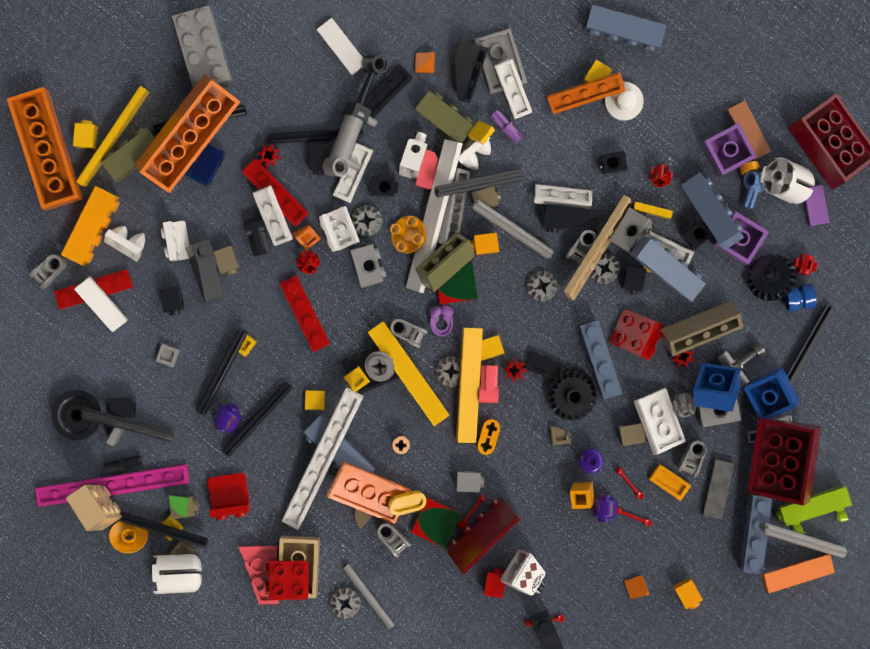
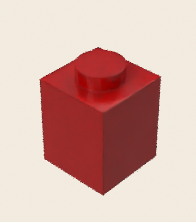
M492 568V570H487L484 595L503 599L505 583L500 581L504 574L503 569Z

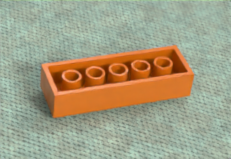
M204 74L134 166L139 173L170 193L240 101L212 78Z
M41 87L7 98L41 208L48 211L82 200L83 196L77 183V177L49 90Z

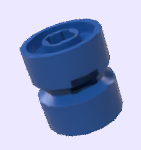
M813 284L800 285L798 289L794 286L793 290L784 297L785 307L788 312L798 311L800 307L803 309L816 307V293Z

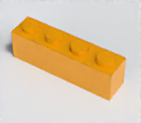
M97 186L94 187L61 253L62 256L84 266L91 262L95 246L98 247L102 241L103 236L101 234L103 230L107 229L110 225L112 212H116L119 207V197Z

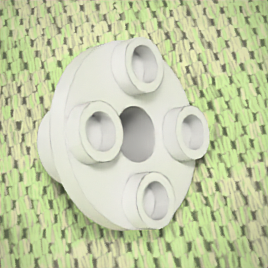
M624 82L626 91L605 98V106L608 113L619 121L635 118L643 107L642 92L636 85L629 82Z

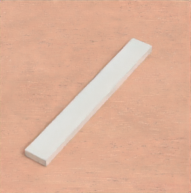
M444 139L423 220L426 237L423 245L415 252L406 285L408 289L424 293L425 286L422 285L415 268L435 251L449 195L436 197L434 188L453 183L462 143Z
M349 388L344 390L281 522L297 530L300 529L364 397Z

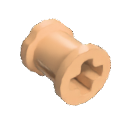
M398 436L392 444L393 450L398 454L406 453L410 446V442L405 436ZM399 440H403V443L407 445L403 447V450H399V446H396Z

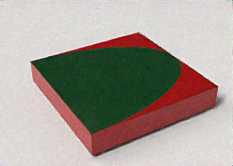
M472 261L465 264L438 288L440 305L478 299Z
M427 497L426 505L421 509L411 533L446 549L462 513Z

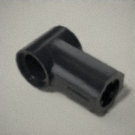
M262 216L244 220L245 232L247 237H249L254 257L270 253L265 234L266 227Z

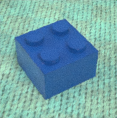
M702 363L693 389L694 406L733 412L741 386L740 368Z
M783 367L750 380L744 387L759 418H772L795 408L800 401Z

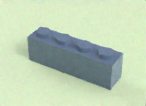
M592 5L585 31H589L588 34L592 36H607V40L614 42L621 40L625 41V44L628 46L636 47V45L643 46L646 51L655 52V50L661 48L667 25Z
M699 172L681 186L719 245L726 250L744 238L741 233L744 229L737 220L733 221L731 216L734 214L728 205L723 206L721 201L724 199L718 190L713 191L711 187L714 184L708 175L704 177Z
M643 236L630 255L681 297L693 302L705 286V283L701 280L702 276L694 270L692 272L688 270L687 267L689 265L681 259L676 260L673 257L675 254L668 248L663 249L659 246L661 244L659 240L653 236L651 238Z
M599 320L578 326L601 398L605 400L622 394Z
M320 415L304 431L306 434L305 439L313 445L315 443L318 446L329 422ZM345 437L343 438L332 465L339 470L344 461L372 473L376 468Z
M749 493L739 566L742 572L763 574L768 535L762 532L764 524H769L771 498Z

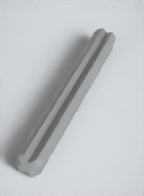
M476 200L473 203V210L545 258L549 259L554 251L510 220L480 200Z
M766 523L762 528V532L765 535L840 558H844L847 554V549L843 546Z

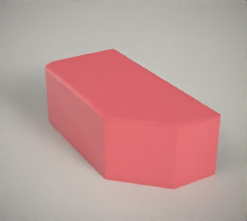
M426 150L415 186L427 190L432 189L439 162L435 152Z

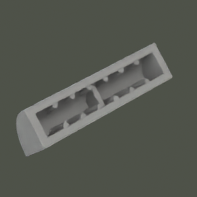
M456 168L453 183L469 180L470 171ZM467 192L449 195L437 244L443 245L455 233L459 234Z

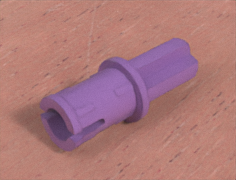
M496 110L491 115V118L502 129L501 132H504L514 144L524 137L512 124L513 122H509L499 110Z

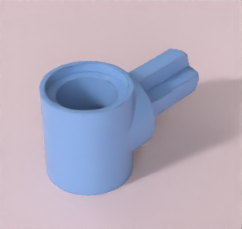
M748 171L744 176V185L748 191L743 206L747 208H753L758 192L762 193L765 190L763 183L760 182L761 172Z

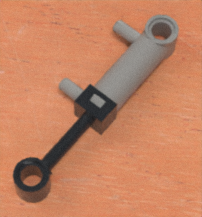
M382 54L367 55L363 59L362 67L368 74L357 102H346L342 113L345 116L330 156L323 162V171L329 176H345L349 171V167L356 171L360 169V164L349 158L362 124L367 123L372 127L377 125V120L370 117L372 110L364 107V103L375 75L382 74L388 69V59Z

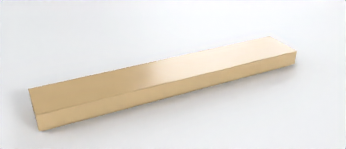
M623 195L564 290L569 299L575 300L611 242L610 238L628 209L632 208L633 204L629 197Z

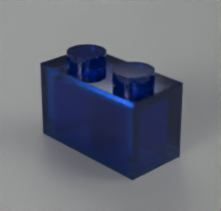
M207 144L186 171L187 174L185 176L209 188L226 153Z

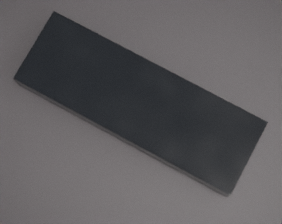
M400 64L366 98L364 107L372 110L370 117L375 118L413 79Z

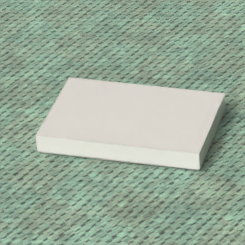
M666 388L634 401L654 455L686 442Z

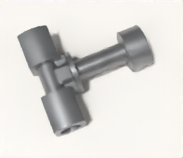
M758 341L751 345L752 350L739 360L736 357L732 359L726 350L716 356L722 366L740 368V388L749 382L742 372L745 370L743 366L757 355L761 358L766 354L765 349Z

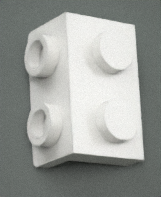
M346 206L319 216L320 226L325 232L327 244L332 252L345 249L360 242Z
M163 222L161 234L167 243V246L164 247L166 258L173 262L189 259L185 249L190 246L186 222Z

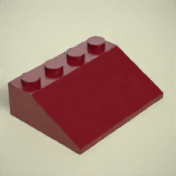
M837 93L788 127L831 190L844 184L870 164V140Z
M758 418L747 493L802 506L809 503L822 427L801 422Z
M502 497L499 500L495 498L488 505L490 509L486 513L482 511L475 518L476 522L472 526L468 525L462 530L461 533L463 535L458 540L454 538L447 545L449 548L447 550L448 555L463 575L520 520L518 513Z

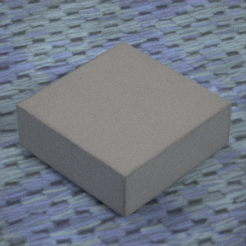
M161 343L155 361L174 368L180 349Z
M114 427L106 441L107 444L111 446L116 445L124 430Z

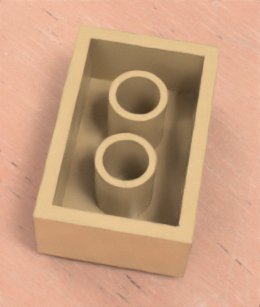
M84 485L66 498L86 531L104 530L122 518L119 506L111 501L109 498L111 494L105 486Z
M281 536L279 561H307L309 564L308 598H316L318 594L320 537Z

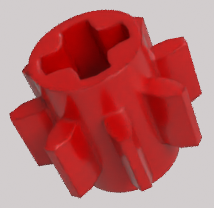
M273 144L270 145V148L262 145L264 150L257 152L262 156L259 162L265 161L266 168L269 167V164H273L276 167L275 162L282 159L277 156L280 149L274 151ZM267 152H270L271 154L274 153L272 155V160L266 158Z
M658 164L656 167L652 166L648 179L653 180L652 185L662 188L666 184L670 185L673 172H669V166Z
M309 250L301 252L299 258L296 259L299 272L303 271L306 274L314 273L317 271V266L321 265L317 253Z
M800 254V258H794L793 264L797 267L796 272L810 276L811 272H816L818 263L814 262L815 257Z
M694 351L683 352L686 353V356L684 357L685 361L678 359L680 354L675 355L674 358L670 361H676L677 368H679L681 364H683L685 368H688L687 363L689 361L694 362V360L691 359V355L694 353Z
M515 358L514 363L510 360L507 361L509 366L503 369L508 373L506 379L512 377L513 382H516L517 377L523 380L524 376L522 374L528 372L523 367L526 362L518 363V358ZM515 365H517V369H520V372L516 373V375L511 370Z

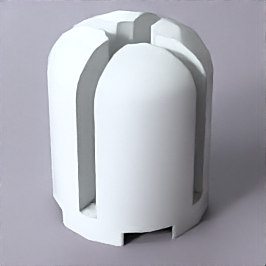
M782 157L774 158L776 160L772 161L768 166H764L760 182L763 183L764 189L767 191L766 193L794 204L802 203L811 196L813 190L799 184L815 186V179L809 169Z
M196 555L153 556L157 559L156 564H152V582L157 584V591H154V594L195 592L199 589L202 583V576L200 574L163 575L201 572V562Z

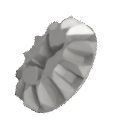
M364 205L356 209L352 215V223L357 233L363 236H371L380 230L382 216L375 207ZM365 213H367L369 218L375 219L369 222V229H367L365 223H359V221L364 219Z
M603 253L590 275L598 283H611L619 275V262L613 255ZM609 261L608 269L612 273L605 272L600 276L602 269L598 264L605 265Z
M538 271L532 274L527 282L528 293L537 301L550 300L555 296L558 289L556 278L547 271ZM539 278L543 283L550 282V284L547 287H545L546 294L543 292L542 289H534L540 285Z
M377 351L371 353L365 361V369L369 377L380 382L388 380L394 374L395 365L392 361L393 358L389 357L387 352ZM379 360L381 361L382 365L386 366L382 368V371L380 370V367L374 366L379 363Z
M449 356L438 363L436 375L443 385L448 387L459 385V373L453 374V377L449 380V374L443 372V370L450 369L453 363L454 370L460 372L461 359Z
M338 589L331 597V610L337 617L343 619L352 618L360 609V597L353 589ZM350 597V601L348 604L351 606H346L341 610L342 603L340 602V600L345 601Z

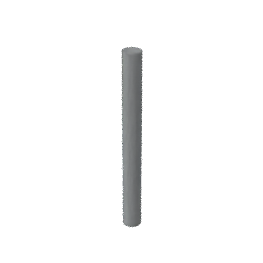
M347 564L343 567L344 571L387 628L391 629L395 624L356 572Z

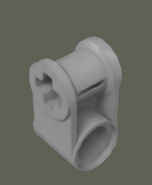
M591 230L583 231L565 258L574 260L580 266L597 239L596 233ZM586 233L593 236L591 244L583 242V236Z
M50 255L33 269L29 276L34 278L43 290L66 268V260L60 255ZM55 258L59 261L57 269L52 266V261Z
M395 319L390 325V330L395 336L417 348H420V342L424 334L428 332L402 319ZM397 322L404 324V330L401 333H396L393 329L394 324Z
M698 439L691 440L679 462L677 470L690 473L696 478L707 452L706 445ZM695 444H701L702 449L699 453H693L692 451Z
M383 521L379 524L377 529L379 538L390 552L398 558L399 554L407 546H411V543L392 523ZM387 526L392 531L389 535H383L381 529Z

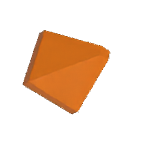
M435 52L416 53L415 73H434Z
M310 225L292 233L305 250L310 249L321 239Z
M642 575L624 581L630 599L650 595Z

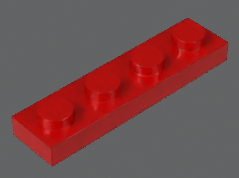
M256 158L242 171L259 190L272 186L283 215L295 227L309 214Z
M128 269L93 279L107 296L134 288ZM79 284L54 291L59 310L85 303L74 290Z
M296 275L279 283L312 351L315 352L331 344L298 276Z

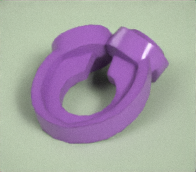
M443 305L441 308L434 306L428 312L431 317L430 325L432 331L441 337L448 335L453 328L452 315L454 310L447 305ZM440 314L444 315V320L447 322V327L442 330L436 326Z

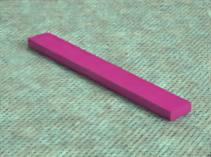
M187 464L37 487L35 488L37 506L41 507L67 503L66 498L84 485H102V487L105 486L111 495L188 484L190 481Z

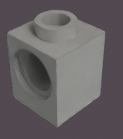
M457 471V492H480V488H484V476H481V472Z

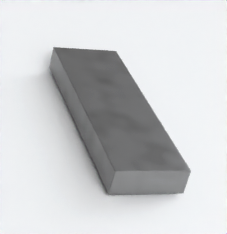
M718 459L714 460L702 515L722 519L734 463Z

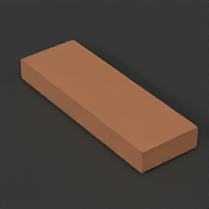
M746 101L727 109L734 125L740 124L757 156L753 161L771 152Z

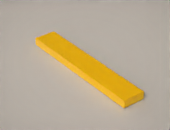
M139 86L77 179V183L84 187L88 186L102 165L103 157L112 150L150 93L145 88Z
M383 321L371 329L368 334L381 352H387V355L393 358L395 372L433 426H436L450 416Z
M462 327L457 443H476L482 328Z

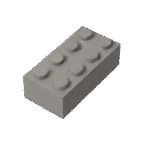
M208 5L172 16L193 88L204 74L221 86L233 83L211 7Z

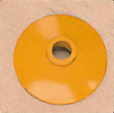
M118 521L110 530L109 540L115 550L121 553H134L146 544L148 531Z

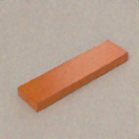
M617 72L547 95V99L552 113L556 114L624 92L626 88L621 73Z
M824 554L763 573L761 577L765 593L769 594L835 572L831 555Z

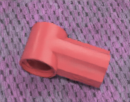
M481 365L479 403H498V366Z

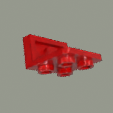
M624 309L610 338V344L649 361L655 354L658 340L662 338L660 329L665 326L640 314Z
M245 473L215 476L208 479L212 507L209 510L210 518L215 517L216 520L227 519V515H235V518L246 516V513L251 510Z
M269 558V563H265V575H269V583H265V594H269V600H306L308 598L309 581L308 562L305 560L277 561V558Z

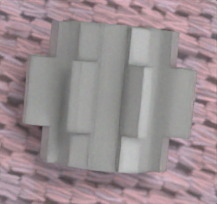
M683 393L674 397V413H677L682 418L695 414L696 406H694V397L692 398L691 394Z

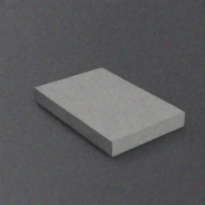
M511 28L474 39L475 43L489 48L482 68L491 95L503 91L494 65L510 58L513 59L522 85L527 84Z

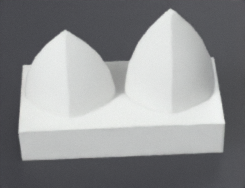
M469 139L462 145L458 162L469 169L478 170V159L475 152L490 155L491 145L489 139L484 145Z
M119 226L113 230L109 229L105 234L104 242L137 262L141 257L145 244V233L136 234L129 240H126V226Z

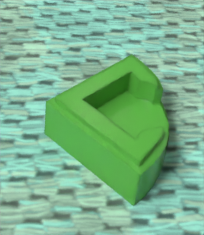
M169 495L172 509L178 515L187 517L189 497Z

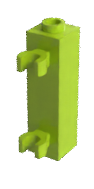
M841 485L811 495L810 502L804 506L789 502L777 506L776 517L779 523L782 522L786 527L792 525L794 532L804 534L800 522L835 511L838 521H847L848 517L844 508L852 506L847 487Z

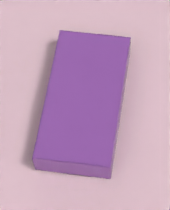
M823 185L808 187L813 190L811 196L805 200L809 226L830 223Z

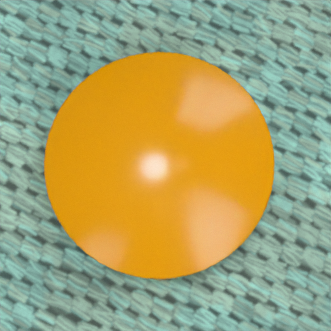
M404 216L390 227L392 243L399 252L405 254L416 252L425 241V226L415 216Z

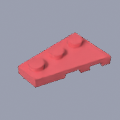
M278 545L239 546L258 603L278 604L279 600H269V594H265V583H269V575H265V563H269V558H277L278 561Z

